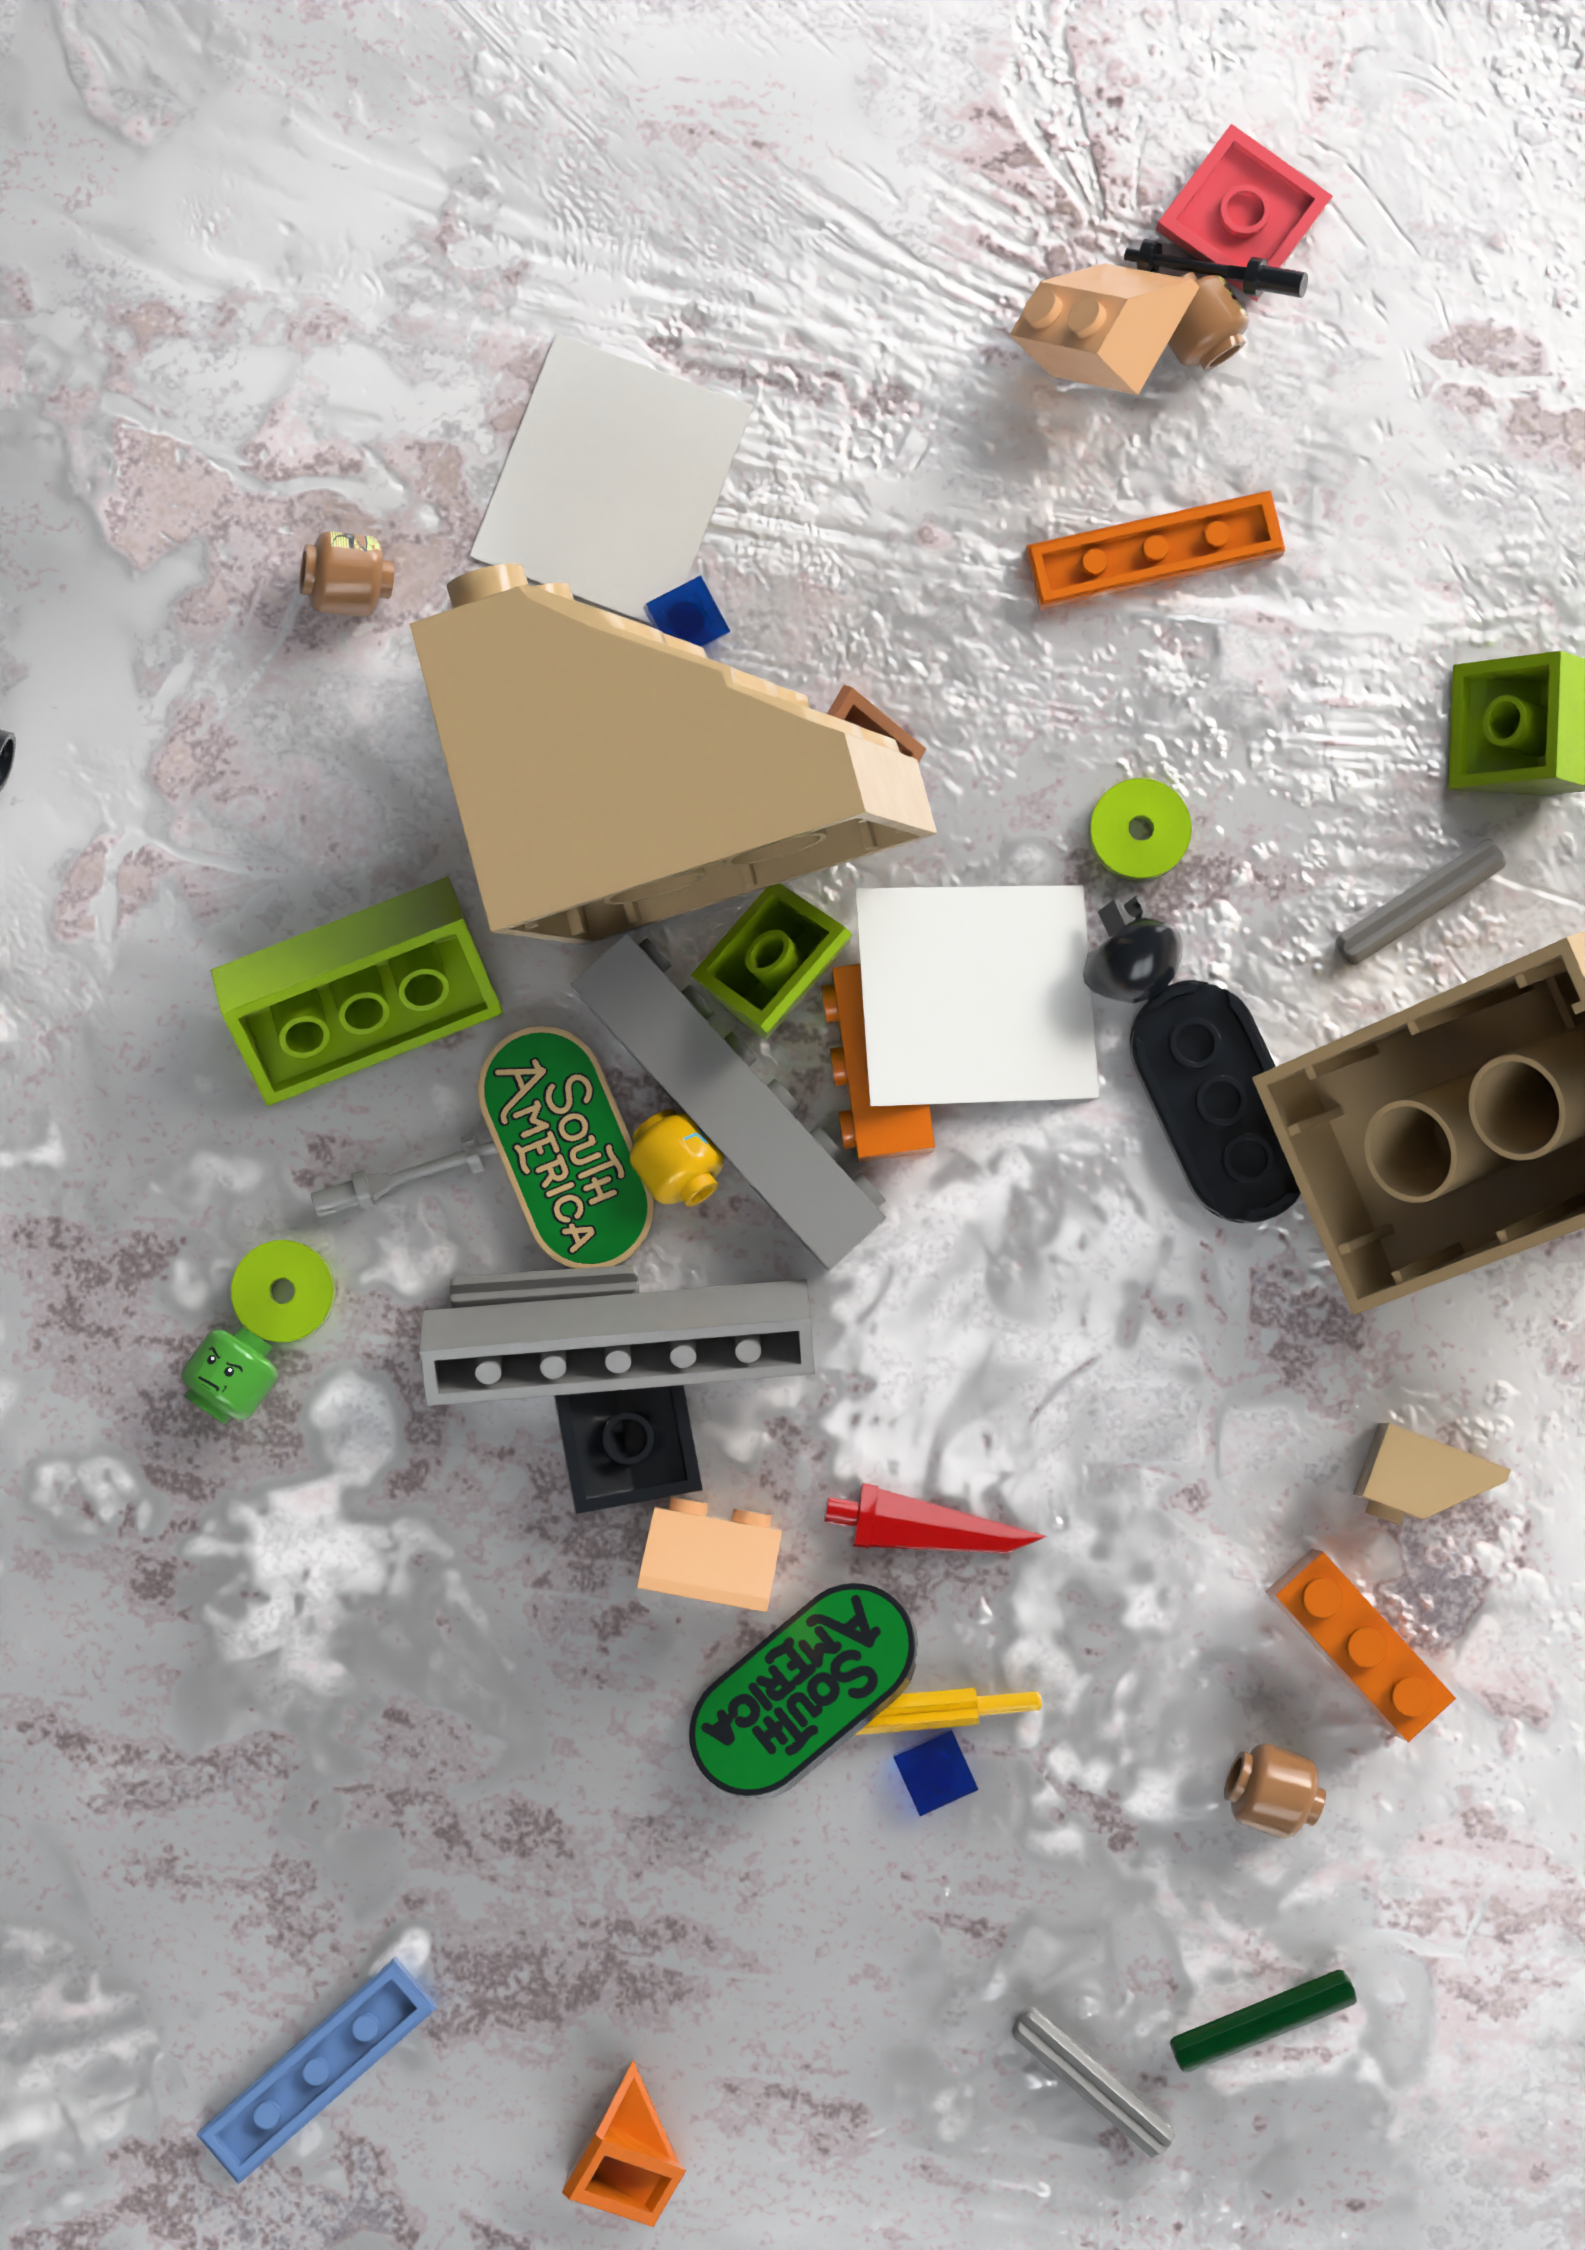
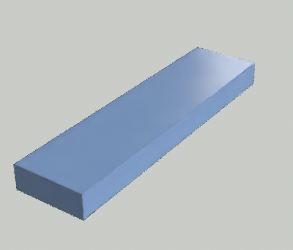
M394 1957L200 2129L196 2135L233 2179L240 2184L428 2017L438 2005L399 1959Z

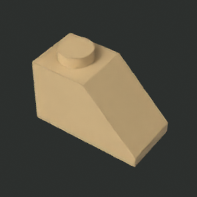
M1379 1423L1353 1495L1369 1501L1365 1513L1402 1526L1406 1515L1412 1518L1426 1519L1507 1482L1511 1469L1391 1423Z

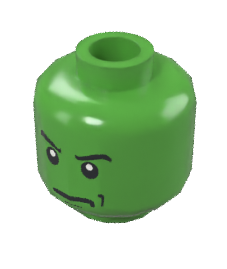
M240 1326L235 1335L221 1329L211 1330L181 1372L182 1380L189 1388L184 1397L224 1425L228 1423L231 1417L241 1421L249 1419L278 1379V1371L275 1365L266 1358L273 1347L243 1326Z

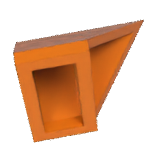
M634 2060L631 2062L567 2172L561 2193L569 2200L654 2227L684 2176L686 2169L679 2164Z

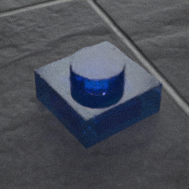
M701 575L643 606L654 629L702 648L730 633V629Z
M951 1728L893 1754V1758L919 1816H923L979 1790Z

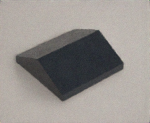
M684 1385L554 1396L575 1514L703 1490Z

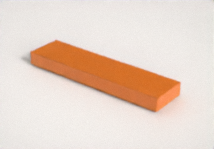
M1271 490L1026 545L1025 549L1039 611L1283 556L1285 552Z

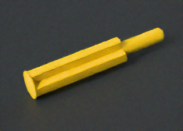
M975 1688L901 1694L855 1735L979 1725V1716L1039 1711L1042 1707L1041 1695L1035 1691L977 1696Z

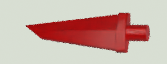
M862 1483L859 1502L828 1497L824 1515V1522L855 1527L853 1547L865 1549L881 1547L1008 1554L1048 1537L879 1489L877 1485Z

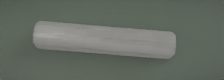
M1491 839L1483 840L1355 924L1336 939L1340 952L1350 964L1357 965L1481 884L1506 865V860L1499 847Z
M633 1265L456 1276L450 1281V1302L452 1308L639 1293L638 1270Z
M1030 2008L1017 2020L1012 2029L1014 2038L1147 2155L1156 2159L1167 2150L1175 2138L1172 2127L1035 2008Z

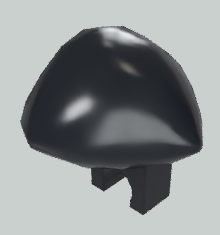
M1142 895L1133 897L1124 905L1121 898L1112 900L1098 911L1109 939L1088 953L1083 972L1084 983L1097 994L1116 1001L1134 1004L1161 994L1178 972L1182 959V937L1173 923L1153 918Z

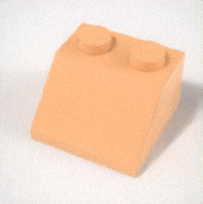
M1106 263L1040 281L1033 295L1026 302L1024 310L1012 329L1010 336L1050 376L1138 395L1197 293L1199 285L1192 279Z
M670 1497L668 1508L654 1507L637 1588L767 1612L782 1534L781 1529L770 1528L772 1515L734 1508L732 1520L706 1516L708 1503L678 1497Z

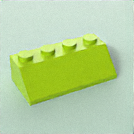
M449 876L210 970L221 1014L267 1107L503 1014L501 1004Z

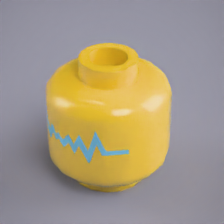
M672 1109L663 1110L648 1118L635 1130L632 1136L635 1143L630 1151V1163L655 1200L666 1205L684 1201L686 1206L691 1207L703 1202L716 1191L718 1183L715 1178L724 1166V1154L686 1112L676 1113Z

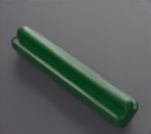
M1335 1970L1174 2036L1170 2041L1171 2049L1179 2068L1183 2072L1189 2073L1348 2008L1357 2002L1356 1992L1346 1972Z

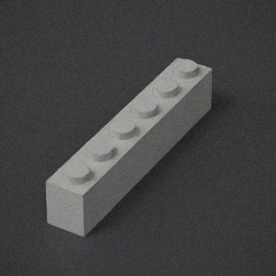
M626 933L570 983L573 992L681 1111L686 1112L724 1154V1158L829 1272L885 1221L886 1216L878 1208L886 1202V1199L862 1173L858 1174L853 1180L836 1163V1160L843 1152L818 1125L810 1133L793 1115L800 1105L775 1078L767 1086L750 1068L757 1058L735 1033L730 1032L723 1039L712 1027L707 1019L714 1014V1011L691 985L680 991L664 973L672 965L648 938H645L638 945Z
M807 1279L425 1310L422 1315L419 1352L427 1406L815 1374Z

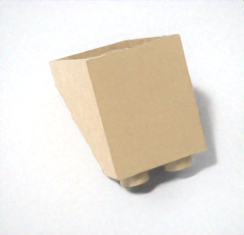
M511 563L488 566L454 578L447 584L452 609L409 624L488 924L492 933L586 945L937 834L917 759L901 754L895 739L810 709L807 696L708 659L704 648L664 634L662 631L575 601L571 587L567 583L528 585L524 567L520 564Z
M1585 931L1563 938L1252 1077L1352 1315L1585 1228Z

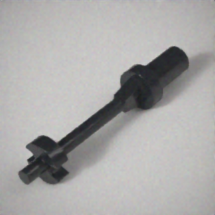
M1145 239L1142 242L1140 250L1127 248L1124 253V260L1136 262L1138 270L1158 273L1160 267L1205 275H1218L1222 278L1243 282L1244 294L1260 297L1264 291L1303 298L1308 284L1307 272L1268 266L1267 259L1251 257L1247 267L1223 265L1162 254V243L1150 239Z

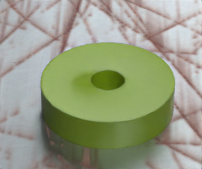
M1149 778L1128 779L1111 787L1097 802L1089 822V841L1096 859L1111 874L1133 882L1154 880L1170 872L1186 853L1192 834L1190 813L1183 799L1168 785ZM1134 820L1147 822L1151 828V836L1146 840H1136L1129 833V824Z
M274 1240L252 1249L240 1261L232 1278L231 1300L240 1322L258 1337L273 1342H296L313 1335L326 1323L335 1305L336 1283L330 1266L317 1251L299 1242ZM288 1279L292 1282L295 1293L289 1302L280 1304L273 1296V1288L278 1281Z

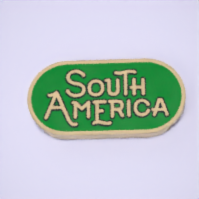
M535 1026L524 1028L508 1035L490 1051L482 1065L478 1079V1100L481 1112L529 1228L543 1251L567 1267L579 1269L618 1266L638 1251L650 1232L655 1204L653 1196L631 1166L630 1151L634 1144L604 1072L592 1050L581 1039L565 1030L549 1026Z

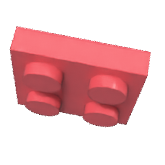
M1231 124L1158 221L1156 231L1200 261L1247 267L1251 257L1267 259L1268 266L1282 268L1328 207L1333 196ZM1224 278L1244 293L1243 282ZM1249 296L1251 299H1253V300L1256 301V302H1257V301L1259 300V298H1260V297H1255V296Z

